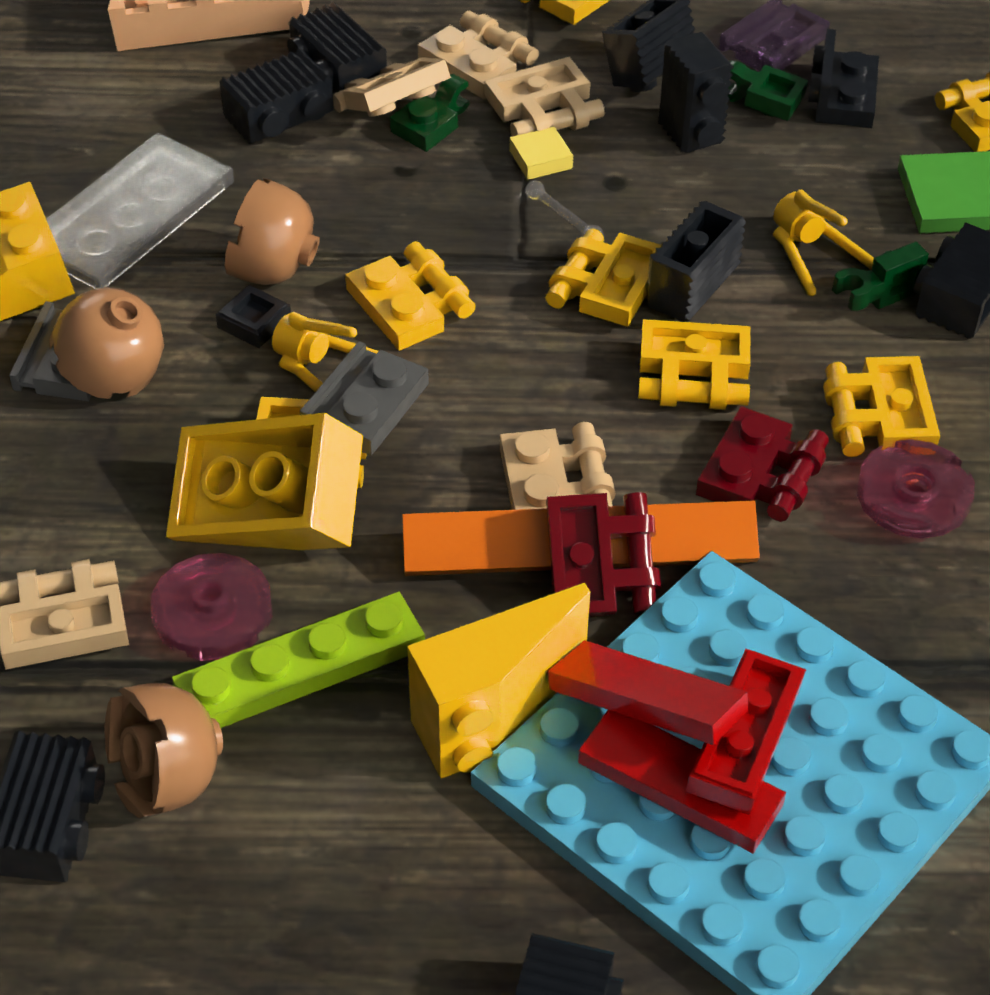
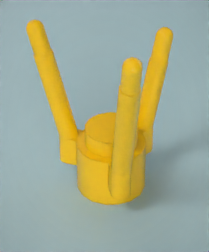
M801 189L787 194L777 204L774 210V221L779 227L773 232V237L784 247L807 295L814 296L817 292L794 241L811 243L824 234L870 270L872 269L874 257L824 220L826 219L839 226H845L847 224L846 217L812 199Z
M292 312L283 316L276 325L272 335V347L276 353L282 355L279 362L280 368L294 373L316 392L323 383L303 365L321 361L328 347L349 353L356 343L331 335L354 338L357 335L356 328L312 319ZM366 347V350H369L376 354L379 352L377 350Z

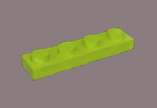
M399 591L172 677L173 686L192 693L208 711L210 718L216 719L220 728H223L407 657V646L425 640V634Z

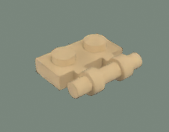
M466 11L460 19V26L467 31L462 32L449 25L418 44V59L422 57L445 59L450 75L455 74L468 81L469 86L466 89L482 99H486L484 96V80L515 72L518 61L531 66L536 62L539 55L538 50L529 45L528 39L516 31L508 33L499 28L498 22L486 14L477 15L472 11ZM490 43V44H492L493 46H495V47H497V48H495L494 50H492L491 48L487 47L486 45H488V44Z
M422 57L406 64L394 63L382 68L381 74L373 78H358L345 84L344 90L333 94L334 108L337 112L346 109L365 111L368 113V116L372 117L394 110L396 108L395 101L408 96V99H418L428 96L436 91L435 84L451 78L446 60Z
M570 57L484 80V96L502 121L508 122L515 119H523L510 124L512 137L541 131L554 126L556 130L570 127L572 130H578L588 127L591 120L602 118L605 114L604 106L600 99L588 102L583 101L590 98V82ZM557 107H560V108H561V109H559V110L552 111V112H549V113H545V112H544V111H546V110L554 109V108H557Z
M580 422L573 427L574 441L571 444L559 445L556 428L500 434V453L512 510L546 509V499L550 496L607 493L608 506H613L612 501L616 493L612 477L605 473L603 468V462L606 459L603 440L595 435L594 427L591 423ZM581 470L583 478L580 481H567L565 472Z
M90 559L71 562V569L37 575L35 569L18 572L17 579L0 582V650L5 669L129 645L115 560L91 565Z

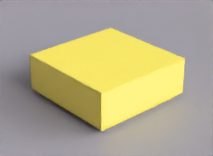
M555 126L541 131L510 137L509 151L527 180L573 169V154Z

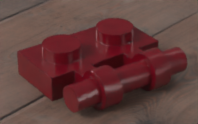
M741 406L698 478L696 495L714 502H756L758 499L769 503L767 513L772 519L779 522L786 521L792 510L801 507L808 493L807 481L810 476L819 473L826 460L825 448L829 438L823 431L812 429L808 432L805 440H800L797 443L792 442L790 437L793 424ZM776 465L788 469L786 474H781L778 477L771 475Z
M607 493L547 497L546 511L553 594L585 583L590 590L589 617L615 615L617 612L615 591L632 592L634 614H643L656 602V590L661 588L660 570L653 567L651 537L656 535L655 517L648 514L646 493L625 494L623 496L625 515L609 516ZM611 539H627L629 568L613 569Z

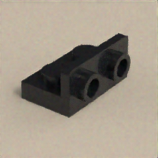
M827 29L824 46L815 45L808 102L817 103L815 122L872 128L876 108L879 56L866 55L858 51L847 53L834 51L836 30Z

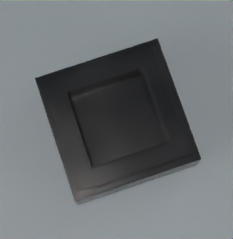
M247 285L216 314L217 328L260 348L272 337L274 329L281 318L291 313L290 304L251 285Z

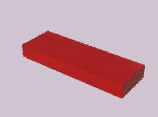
M585 640L548 670L549 687L554 692L714 745L748 712L747 691Z
M745 649L729 686L747 691L748 712L714 745L704 742L689 775L685 792L750 815L801 688L806 669Z
M607 710L579 750V764L752 854L756 851L783 807L786 796L785 791L763 781L751 813L748 815L685 792L689 775L701 749L652 724Z

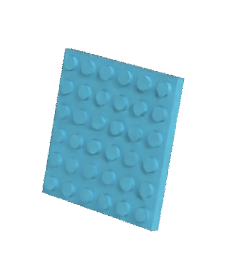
M710 551L607 647L728 686L745 649L806 669L801 688L763 780L786 792L784 805L754 854L579 764L580 748L608 709L560 693H556L493 751L491 758L483 760L471 771V787L736 994L811 995L990 790V734L715 552ZM658 727L699 749L704 744L702 741Z

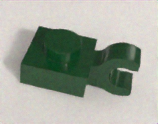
M729 61L734 67L730 71L733 75L730 79L735 82L728 87L731 91L727 95L730 98L729 101L735 102L746 97L744 106L761 111L765 115L789 121L806 94L808 80L764 65L761 71L757 72L741 62Z
M451 74V78L442 81L433 99L428 96L413 99L390 117L391 132L421 150L429 151L458 128V115L462 114L470 105L469 100L459 96L469 86L468 81L455 74Z
M915 241L874 258L870 271H863L857 268L842 269L834 276L832 292L839 294L846 290H852L848 308L851 311L864 309L869 303H872L877 309L891 305L915 295L913 293L914 285L921 269L927 264L929 253Z

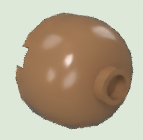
M263 178V181L258 179L252 185L234 221V225L240 227L238 244L228 241L225 255L226 274L251 283L273 285L281 284L290 279L297 272L301 264L308 267L311 265L317 253L320 238L312 235L314 226L313 215L309 204L299 193L266 178Z
M102 287L81 293L63 309L50 335L49 347L51 349L54 346V352L58 357L55 366L67 381L78 390L92 396L110 399L113 393L123 394L129 392L127 397L137 395L149 384L157 370L164 349V340L158 317L153 309L140 297L123 289Z
M147 683L119 689L118 691L123 696L110 699L106 710L104 730L108 764L120 761L123 775L127 783H114L121 801L127 810L138 818L169 812L192 803L205 791L216 769L217 758L223 750V735L219 723L216 719L210 718L208 711L192 693L167 683Z

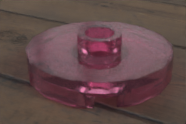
M900 440L896 441L895 447L882 450V445L872 450L861 464L857 497L863 511L877 525L897 535L920 539L943 536L960 527L970 513L974 500V479L970 472L969 476H967L966 471L961 468L962 461L953 452L925 441Z
M225 553L196 555L175 564L160 577L151 594L153 626L163 644L173 651V646L178 650L186 651L189 658L204 661L226 657L250 648L259 640L258 634L264 629L265 625L268 628L273 617L270 584L261 569L242 557Z

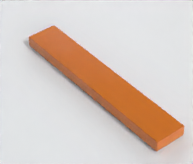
M755 501L648 505V514L655 517L656 535L651 537L653 566L696 565L710 551L715 552L730 563L757 562L760 559ZM608 506L609 516L625 515L624 506ZM546 509L403 514L405 576L551 570ZM611 539L613 568L629 567L627 539Z

